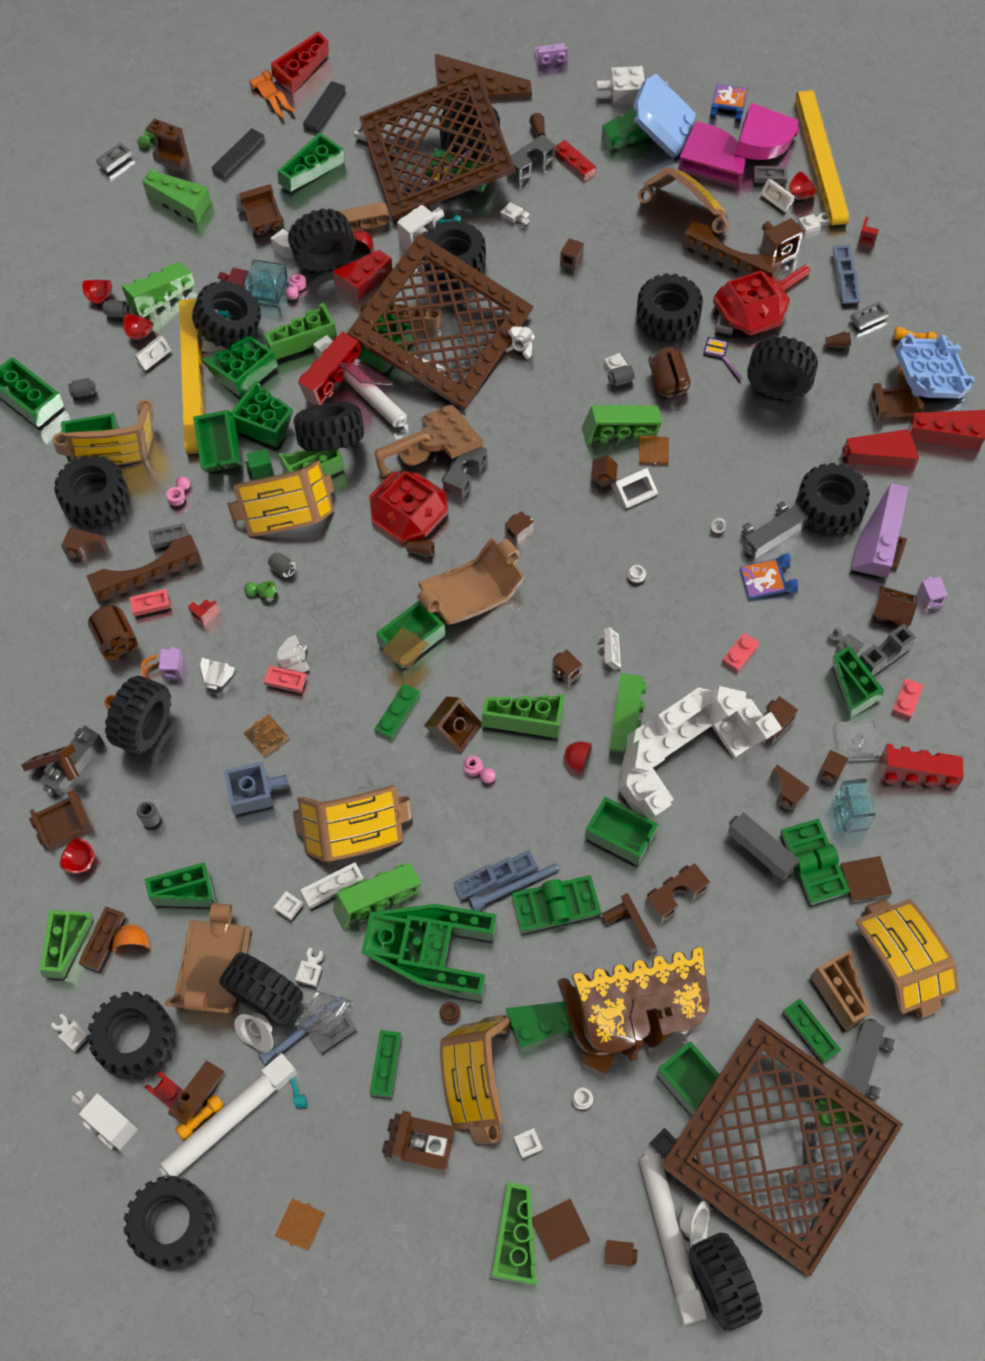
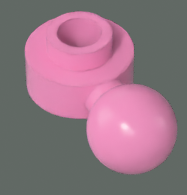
M295 274L289 278L290 287L285 291V295L289 300H295L298 297V291L306 287L304 276Z
M179 477L176 480V487H172L167 491L166 496L169 504L177 506L185 501L184 491L190 487V480L187 477Z
M469 756L463 762L464 771L468 776L476 777L480 775L484 783H492L495 780V771L491 768H484L479 757Z

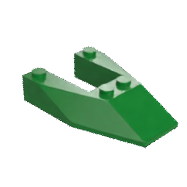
M441 904L370 912L361 953L419 985L460 998L482 1002L485 974L444 966L451 934L493 941L497 914Z

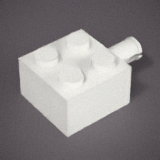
M643 66L611 68L610 80L596 81L597 91L611 90L613 105L634 104L641 84L645 81Z
M421 205L405 217H402L397 222L399 245L404 250H407L418 234L425 237L432 227L435 228L436 221L444 217L442 209L438 207L433 212H430L425 206Z
M78 1091L75 1094L81 1101L75 1096L71 1099V1102L82 1110L79 1113L83 1118L81 1123L97 1135L110 1149L115 1146L121 1150L138 1130L98 1093L90 1100L82 1091Z

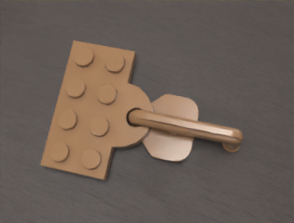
M452 404L422 416L421 420L425 426L424 429L378 448L375 451V459L381 477H384L389 473V469L385 466L384 458L394 454H398L406 465L412 466L427 460L432 451L445 450L452 459L483 446V440Z

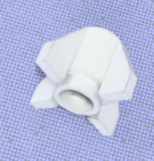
M527 327L510 328L508 333L512 337V343L509 344L505 351L509 352L513 349L523 351L522 353L525 358L529 359L532 355L534 333Z
M296 635L289 636L277 651L275 656L277 664L283 668L298 672L308 671L309 666L307 662H302V660H305L304 651H306L307 646H297L299 642Z
M200 658L198 664L202 683L206 684V688L217 690V687H222L229 680L235 668L228 666L229 664L210 661L205 658Z

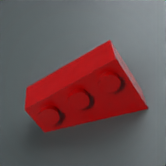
M377 250L334 270V283L347 294L360 301L393 270L392 258L381 250Z

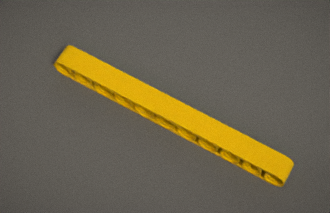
M814 90L797 91L796 104L827 217L830 219L829 224L830 226L848 224V209Z
M196 298L179 300L183 428L186 455L198 453L193 417L203 415L200 334L198 329L196 330L192 320V311Z

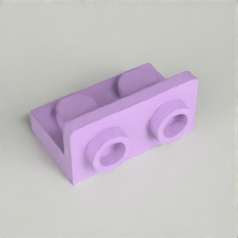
M564 43L534 47L537 65L568 61V47H565Z

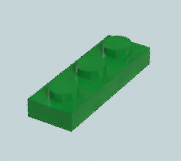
M403 683L374 728L375 733L392 741L419 698L420 691Z
M800 998L783 1010V1014L823 1064L841 1051L840 1047Z
M380 1030L369 1093L371 1096L392 1097L402 1036L401 1032Z

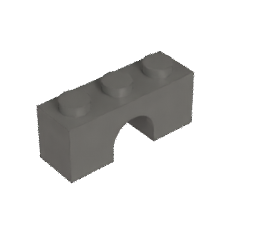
M542 134L514 154H511L510 156L516 170L512 175L520 181L531 174L532 160L539 161L544 165L555 157L556 145Z
M481 446L459 455L456 460L454 459L449 472L443 475V490L463 499L471 486V477L464 473V471L472 469L480 472L488 459L487 448Z
M902 624L892 631L880 646L877 647L874 644L863 652L859 658L871 674L875 675L911 649L916 636Z

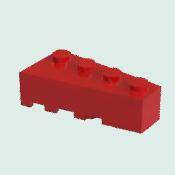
M985 410L914 413L909 430L913 441L980 451L985 440Z

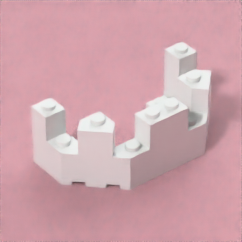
M718 686L714 690L697 688L627 735V746L618 789L634 812L648 819L652 818L671 806L670 802L674 800L653 769V767L664 761V758L712 726L731 756L735 758L751 746L768 739L780 731L782 727L772 712L763 716L752 699L745 698L746 692L722 686Z

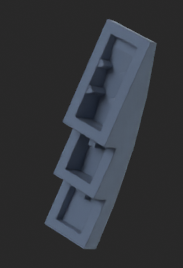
M834 245L832 248L842 303H860L857 270H855L854 257L851 254V245Z
M527 850L513 858L507 857L492 866L488 864L453 883L460 900L463 901L474 895H481L538 870L539 867L532 852Z

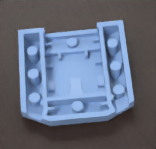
M655 74L641 84L634 102V110L637 111V117L634 120L666 153L675 158L685 146L696 113Z

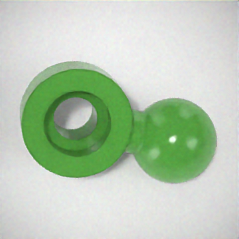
M146 128L144 131L145 135L140 136L137 140L138 146L142 149L148 148L150 139L155 138L154 134L147 132Z
M265 581L259 585L254 582H248L244 586V593L250 597L259 593L261 597L270 598L277 591L273 581Z

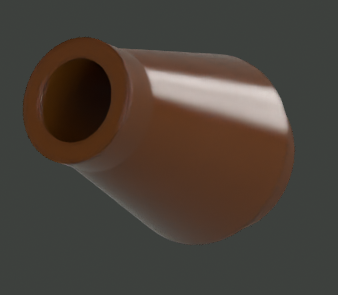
M541 113L532 114L529 123L536 137L538 138L542 134L545 136L544 116Z
M844 331L830 337H825L826 348H847L851 346L850 332L846 333Z
M430 539L408 541L406 549L407 552L428 558L434 555L435 544Z

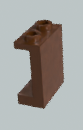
M154 118L146 128L147 132L154 134L157 144L156 149L152 153L153 158L181 168L189 158L182 128Z
M271 184L239 193L240 201L253 235H263L267 231H276L284 227V219L278 209Z
M881 383L873 384L870 395L877 423L912 420L914 413L924 411V402L921 401L920 397L912 394L910 386L882 389Z
M74 789L67 792L69 798L39 812H35L34 809L30 810L32 816L29 818L30 823L39 832L36 837L40 845H45L48 850L93 830L81 800Z

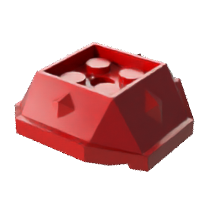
M759 271L728 281L719 288L713 297V303L729 326L742 330L751 336L781 326L790 305V298L775 277H769L763 271Z
M407 471L392 472L369 495L372 525L399 544L425 538L448 514L446 492L418 473Z

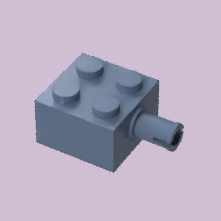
M263 761L224 770L230 806L234 815L273 806L270 792L273 789L289 786L287 774L272 778L267 777Z

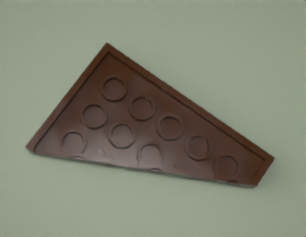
M435 54L437 86L479 70L489 99L532 97L531 80ZM460 95L458 100L462 101L467 95Z

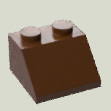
M880 586L873 615L881 621H887L888 619L895 621L894 623L899 626L902 624L911 626L917 608V596Z
M446 696L424 726L436 739L455 751L461 752L481 726V721L459 697Z

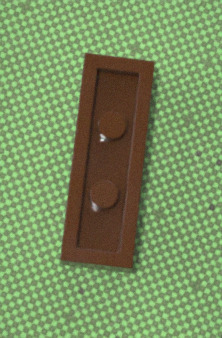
M105 906L78 962L81 966L99 972L113 943L114 936L126 916L123 912Z

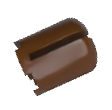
M674 347L660 349L659 354L653 358L650 356L648 359L657 392L665 398H673V391L676 397L680 396L690 388L691 384L681 349L680 351L675 350Z
M118 606L101 607L89 617L88 628L106 660L119 659L118 655L127 651L132 653L138 645L136 636L123 610Z

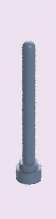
M553 864L484 896L474 895L469 897V904L472 910L481 911L486 903L555 873L560 867L558 864Z
M340 996L272 1048L270 1052H260L258 1054L259 1059L265 1066L270 1064L277 1055L343 1005L345 998Z

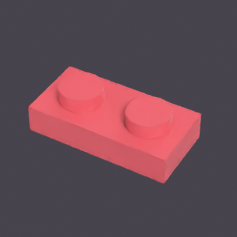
M166 589L129 597L133 616L171 608Z
M743 633L724 656L722 663L738 673L759 647L760 642Z
M269 665L264 684L301 693L307 676L306 673Z
M905 678L892 713L910 720L924 685Z

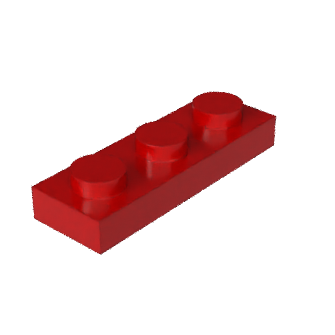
M566 140L555 146V155L583 179L596 172L597 167Z

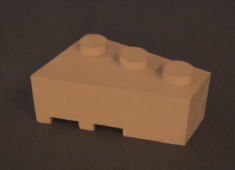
M851 950L817 967L810 975V978L845 1031L861 1023L870 1014L863 988L860 987L858 981V971L854 968Z

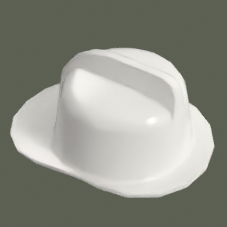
M261 1013L239 1015L234 1023L238 1037L261 1052H270L273 1047V1038L271 1035L272 1026L268 1019Z
M705 1200L699 1205L684 1203L682 1206L679 1224L683 1235L690 1239V1247L707 1238L710 1205Z

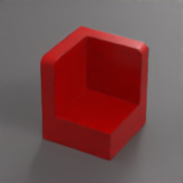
M865 217L858 242L874 246L879 229L866 226L869 217Z
M204 600L199 606L192 602L188 606L191 616L204 626L220 611L215 600L212 602Z

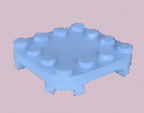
M912 333L907 334L899 342L894 351L914 396L964 398L975 380L974 376H967L958 352L961 350L959 344L955 346L946 340L947 336L941 335L938 339L914 338Z

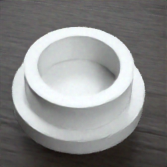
M634 565L628 570V579L633 583H640L644 581L646 571L642 566Z
M583 1087L576 1089L572 1094V1104L579 1110L588 1109L593 1103L591 1091Z

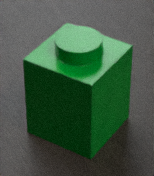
M267 449L246 454L248 459L245 462L247 472L252 473L253 478L274 473Z

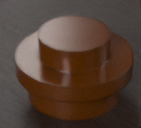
M447 1002L441 1006L439 1014L442 1021L451 1024L460 1018L461 1012L456 1003Z

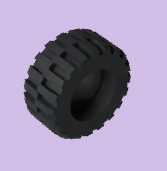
M470 99L468 103L473 104L472 99ZM456 103L453 109L459 110L462 105ZM465 106L462 112L469 114L472 108ZM493 108V111L495 113L496 119L500 127V117L498 115L497 110ZM475 109L472 115L478 116ZM443 110L441 116H444L447 111ZM450 112L447 118L454 119L456 113ZM460 115L457 121L464 122L466 117ZM470 118L467 124L473 126L476 120ZM445 121L442 127L449 128L451 123ZM479 122L477 127L483 129L481 123ZM455 124L452 130L458 132L461 126ZM440 130L441 144L447 151L456 135ZM462 131V133L468 135V133L470 132ZM474 131L472 137L478 138L481 132ZM484 134L481 140L487 141ZM459 136L456 142L463 144L466 138ZM469 140L466 146L473 147L475 141ZM479 143L476 149L482 151L485 145ZM453 146L451 152L457 153L460 147ZM488 147V149L486 150V152H488V153L491 152V150H490L489 147ZM463 149V151H462V153H461L460 155H463V154H464L465 152H467L468 150ZM473 152L470 158H478L480 154Z
M322 208L318 211L313 210L309 214L305 213L302 215V218H298L295 221V224H292L288 233V243L296 263L301 268L319 272L320 270L328 271V269L336 268L337 265L344 263V260L348 259L351 255L350 253L354 250L355 237L345 215L337 210Z
M448 220L444 221L443 224L435 225V228L432 227L425 235L427 239L446 251L450 249L465 251V254L456 257L479 272L483 271L486 264L485 238L482 236L479 229L476 230V227L472 224L468 225L465 221L459 222L454 220V222H449ZM430 264L424 265L426 272L432 271ZM434 265L435 270H442ZM445 273L436 274L438 281L446 280ZM448 274V275H449V279H456V278H454L453 276H451L450 274Z
M665 273L663 276H654V279L651 278L646 281V284L642 285L638 293L636 315L641 327L647 330L648 334L656 335V338L659 339L662 337L666 338L665 340H671V338L680 339L681 336L685 337L696 329L700 322L703 296L700 293L699 287L695 286L692 280L689 281L687 277H680L678 274L673 273V275H669V273ZM663 302H672L681 306L682 309L666 311L657 305Z
M219 281V283H210V285L208 284L200 290L192 311V320L196 330L198 329L201 337L204 336L206 341L214 343L217 347L220 345L228 349L232 344L255 335L261 319V309L259 304H257L256 298L251 296L250 291L244 290L243 286L234 285L235 283ZM215 310H226L232 313L238 320L223 318Z
M787 336L766 338L756 344L752 350L747 368V377L753 388L756 387L759 393L762 392L767 397L771 396L777 400L778 398L783 400L797 399L812 389L818 367L817 356L810 346H806L803 341H797L796 338L790 339Z
M334 402L315 405L301 410L293 420L297 443L302 449L307 451L319 452L346 448L361 441L365 434L361 409L354 403Z
M84 455L80 459L75 458L73 462H68L64 465V469H61L58 473L59 477L55 479L54 492L61 509L70 520L78 521L79 524L86 525V523H89L91 526L96 525V523H106V520L115 518L114 515L119 514L122 511L121 507H124L127 503L128 487L123 474L116 463L112 460L109 461L107 457L102 456L99 458V455H92V457ZM88 484H106L105 488L95 496L87 498L77 496L79 491Z
M825 463L819 465L818 468L810 469V472L805 474L800 484L796 503L808 516V526L815 527V530L819 532L821 530L825 531L826 534H831V532L841 534L843 530L848 532L852 527H856L863 519L870 500V490L867 488L866 480H862L863 476L859 472L856 473L852 467L847 468L845 464L836 465V463H829V465H826ZM824 491L837 492L847 500L848 504L843 506L826 504L819 498L818 493Z
M139 675L127 679V682L121 685L122 687L116 692L115 698L112 699L111 707L108 709V716L105 720L106 738L110 744L133 754L147 752L158 741V737L161 736L163 728L167 724L171 707V694L164 684Z
M239 952L234 956L219 980V984L236 999L252 1010L261 1013L269 1020L281 1025L288 1023L303 1000V992L292 981L264 962L244 952Z
M135 991L133 995H130L129 992H123L121 997L117 998L114 995L110 997L111 1001L109 1003L103 1002L99 1006L101 1008L99 1013L94 1012L92 1016L94 1022L89 1023L88 1026L91 1034L87 1035V1042L91 1045L89 1047L91 1054L106 1071L120 1078L126 1076L128 1079H134L137 1074L143 1077L147 1075V1070L150 1069L153 1072L158 1069L156 1066L158 1062L164 1063L167 1059L165 1053H170L172 1049L170 1041L174 1040V1033L172 1032L174 1027L169 1018L170 1016L152 996L148 994L143 996L141 992ZM130 1018H144L150 1026L146 1042L135 1051L129 1053L118 1052L113 1046V1036L118 1026Z
M164 1176L158 1177L154 1183L152 1181L145 1184L146 1188L142 1191L138 1189L135 1193L137 1196L135 1200L129 1201L127 1205L130 1208L129 1213L124 1214V1221L126 1222V1226L123 1227L124 1234L128 1237L126 1241L129 1247L133 1249V1253L137 1257L157 1268L175 1269L178 1265L181 1267L187 1265L190 1259L195 1260L198 1258L199 1251L201 1249L205 1250L208 1246L206 1241L213 1234L211 1226L214 1224L213 1208L205 1193L185 1178L180 1179L177 1176H170L169 1178ZM169 1201H178L185 1205L189 1212L188 1227L177 1241L170 1244H161L155 1241L150 1234L151 1217L162 1204Z
M720 1232L693 1244L689 1249L691 1265L708 1307L720 1327L725 1331H734L759 1319L763 1312L760 1295L750 1269H748L746 1261L733 1239L728 1234Z

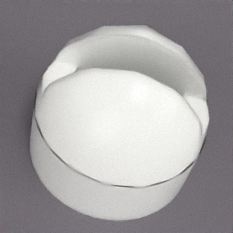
M718 517L712 520L711 529L715 533H721L725 530L726 523L724 519ZM717 521H721L719 529L716 528Z

